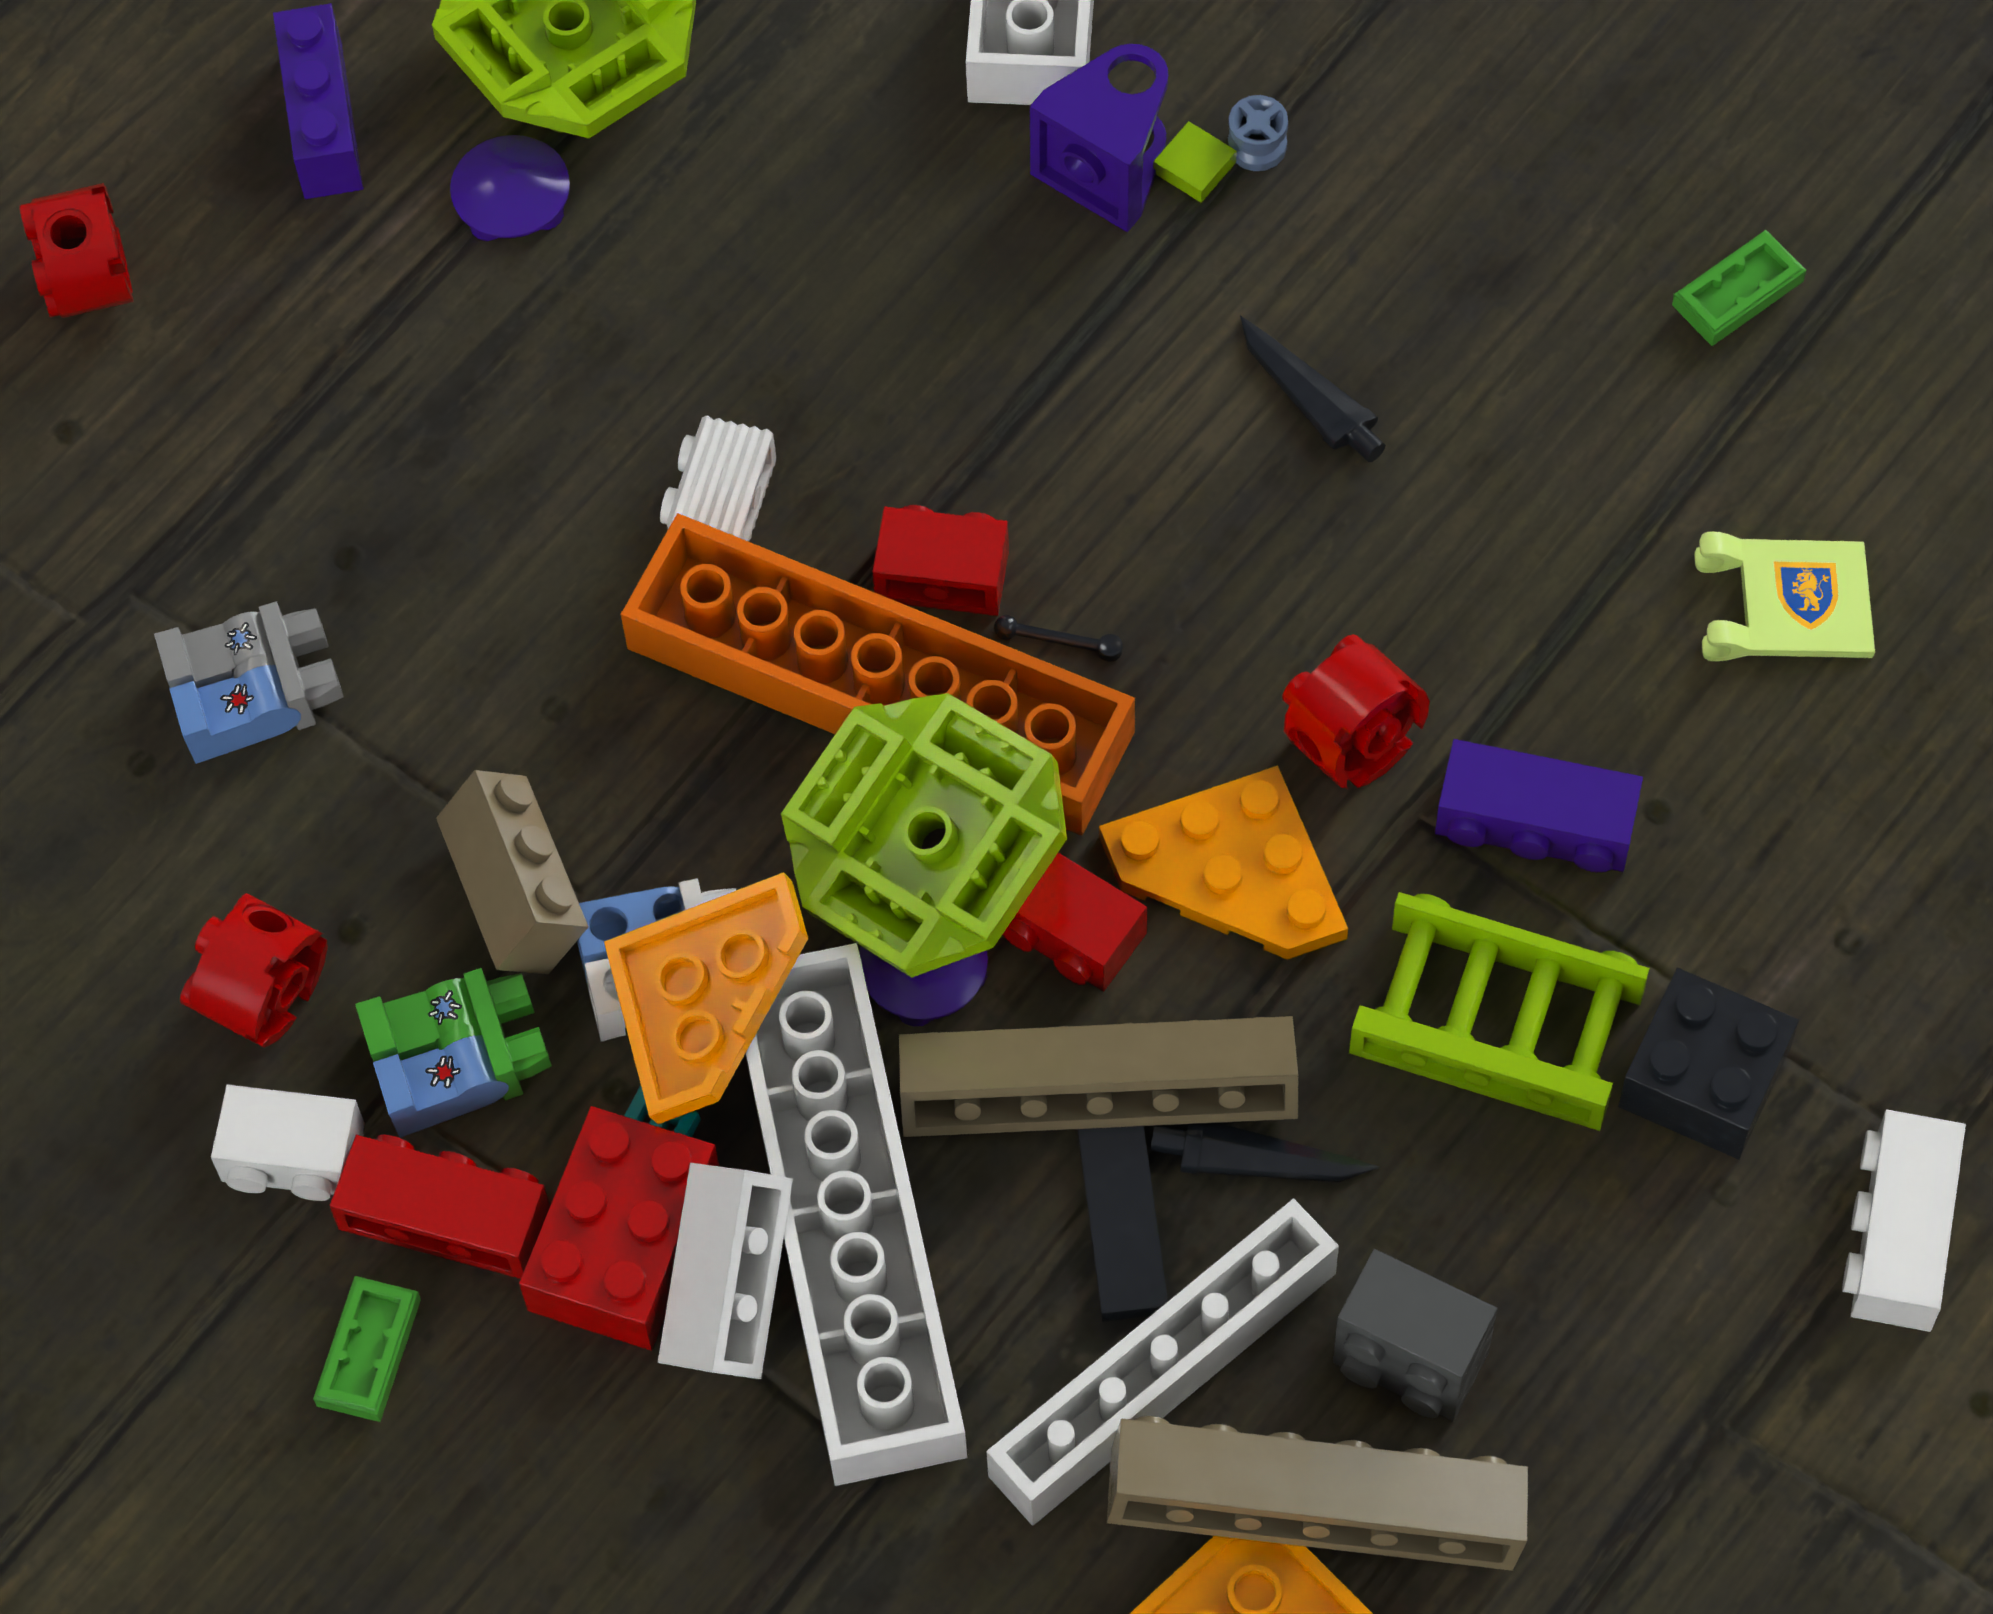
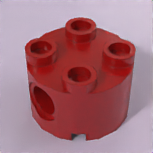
M104 183L32 199L31 203L19 206L27 239L32 241L36 260H32L35 281L40 296H44L50 317L60 315L62 318L133 302V290L119 229L116 227L111 214L114 213Z
M1352 634L1343 638L1335 646L1331 656L1326 658L1311 674L1309 672H1302L1296 675L1286 686L1282 699L1289 705V708L1285 714L1284 732L1289 741L1339 787L1347 788V781L1349 780L1359 788L1370 784L1387 773L1407 753L1414 742L1406 734L1413 722L1419 728H1423L1428 718L1430 700L1426 692L1372 644L1365 643L1359 636Z
M246 893L237 901L233 910L224 920L214 916L201 929L195 943V950L201 953L202 956L196 971L189 977L182 989L180 1002L265 1048L277 1042L297 1019L296 1016L287 1011L297 996L307 1002L311 997L325 964L328 949L327 939L321 936L323 933Z

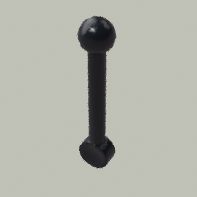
M1002 615L994 624V631L1001 639H1011L1014 636H1020L1096 651L1099 657L1107 662L1116 661L1122 655L1123 643L1114 634H1107L1100 639L1019 624L1010 615Z

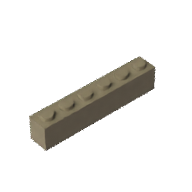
M1293 1016L899 1034L903 1137L1298 1119V1066Z
M1143 1416L1134 1420L1121 1419L1111 1448L1107 1523L1511 1571H1513L1527 1543L1528 1467L1510 1465L1503 1459L1493 1456H1480L1468 1460L1443 1457L1437 1452L1425 1448H1413L1400 1452L1375 1449L1368 1443L1357 1440H1346L1336 1444L1307 1441L1302 1436L1290 1432H1278L1265 1436L1240 1433L1233 1427L1222 1424H1210L1201 1428L1172 1425L1167 1420L1155 1416Z

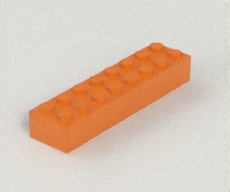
M679 513L676 514L621 612L628 650L833 734L837 733L854 707L882 703L885 706L912 698L949 693L1053 755L1058 762L1066 830L1083 836L1135 733V698Z

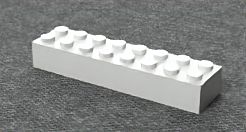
M854 943L800 954L747 1049L745 1056L770 1175L793 1179L784 1243L834 1484L839 1486L966 1459L967 1447L965 1429L858 945Z

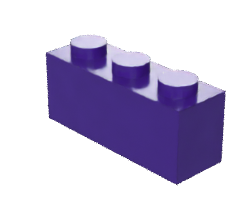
M332 3L274 12L273 17L293 158L304 199L364 190L342 42Z
M1453 739L1438 806L1435 834L1447 836L1452 842L1467 847L1487 844L1511 849L1514 854L1526 859L1539 860L1552 857L1572 861L1581 869L1590 872H1607L1610 869L1624 872L1643 776Z

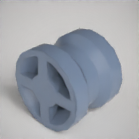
M1253 95L1239 100L1232 107L1228 120V146L1237 151L1236 164L1243 169L1251 171H1266L1277 166L1284 159L1287 150L1288 115L1286 110L1277 100L1264 95ZM1253 135L1254 137H1265L1266 139L1255 140L1249 138V136Z

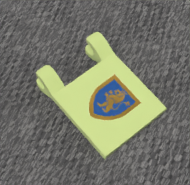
M1714 531L1701 535L1699 540L1700 547H1697L1694 553L1697 570L1703 573H1716L1741 567L1746 626L1727 620H1715L1709 623L1707 635L1702 639V653L1705 659L1708 661H1727L1744 656L1873 658L1875 645L1864 542L1740 539L1726 533Z

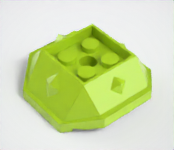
M441 0L440 7L437 9L432 23V28L437 42L503 117L545 127L558 133L565 132L591 138L686 77L696 0Z
M949 693L912 698L885 706L882 703L854 707L781 813L786 838L790 843L794 873L802 907L816 919L911 978L994 948L1067 840L1058 762L1053 755ZM936 829H946L945 835L938 845L929 849H922L923 841L930 832Z

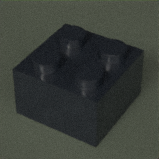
M1677 967L1625 1076L1618 1107L1740 1160L1789 1054L1799 1019Z

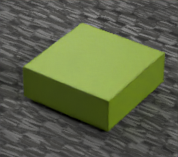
M1188 121L1153 161V169L1156 170L1157 176L1202 203L1235 165L1237 151Z

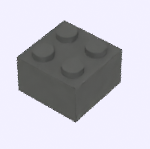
M1374 1249L1338 1316L1333 1363L1341 1366L1340 1371L1342 1374L1360 1386L1374 1389L1377 1385H1380L1402 1396L1401 1401L1403 1404L1417 1414L1428 1418H1437L1438 1415H1441L1454 1422L1489 1354L1497 1307Z

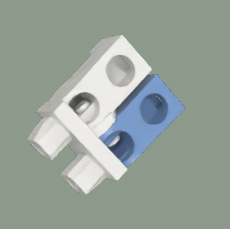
M697 878L679 882V887H661L579 903L589 927L577 940V945L601 1042L626 1035V1025L604 941L734 892L736 888L711 890L701 893Z

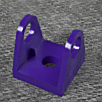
M1124 44L1114 47L1044 89L1030 105V175L1127 233L1142 216L1156 176V170L1153 169V161L1166 147V130L1164 124L1157 116L1168 87V67L1163 57L1150 47L1140 44ZM1138 61L1149 66L1153 70L1156 79L1146 91L1137 94H1127L1112 86L1108 79L1109 73L1122 62ZM1152 132L1154 141L1151 147L1147 151H1145L1149 137Z

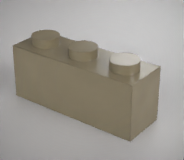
M474 770L436 817L496 970L549 974L589 926L527 776Z

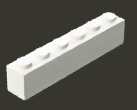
M1293 1198L986 1452L989 1478L1032 1526L1035 1525L1111 1461V1448L1121 1419L1134 1420L1143 1416L1165 1417L1336 1274L1339 1245Z

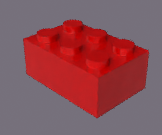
M591 1106L519 1282L527 1310L652 1351L666 1314L690 1163L719 1166L715 1144Z

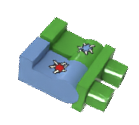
M482 968L464 973V978L446 980L433 985L426 991L383 1003L379 996L355 1004L370 1055L374 1061L373 1065L388 1114L399 1138L480 1109L498 1101L502 1097L508 1100L523 1095L520 1080L532 1077L552 1067L539 1027L506 1038L501 1025L502 1023L535 1013L522 973L487 981Z

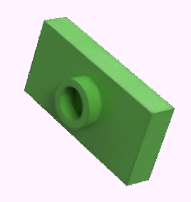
M1765 230L1676 292L1673 297L1672 306L1713 346L1804 282L1806 269Z
M358 1276L354 1277L313 1398L317 1407L381 1422L421 1301L418 1291Z

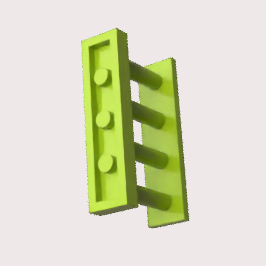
M1399 892L1395 901L1392 930L1408 935L1383 1007H1377L1374 1010L1365 1006H1359L1352 1026L1349 1053L1600 1131L1613 1083L1601 1080L1597 1070L1620 999L1637 1005L1641 1004L1650 968L1638 965L1632 957L1621 952H1595L1451 908L1446 901L1433 895L1417 894L1411 896ZM1432 942L1470 953L1446 1026H1441L1438 1029L1413 1022L1408 1016ZM1495 961L1532 972L1509 1045L1502 1046L1501 1048L1475 1041L1471 1035ZM1557 980L1595 992L1572 1064L1566 1065L1564 1068L1540 1061L1533 1054Z

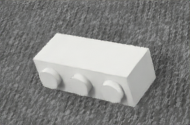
M1886 1109L1878 1132L1867 1130L1862 1149L1860 1169L1872 1171L1869 1193L1858 1191L1851 1230L1863 1232L1860 1254L1849 1252L1842 1292L1854 1294L1851 1317L1931 1332L1941 1309L1966 1124Z
M690 1163L658 1363L712 1373L761 1379L793 1183L792 1178L748 1170Z

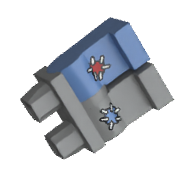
M276 601L260 606V612L241 613L229 618L222 624L182 635L179 627L154 634L166 679L170 686L169 689L181 732L196 764L281 735L297 726L298 730L316 725L312 710L344 697L331 658L301 668L298 664V656L328 647L323 625L316 608L282 615Z

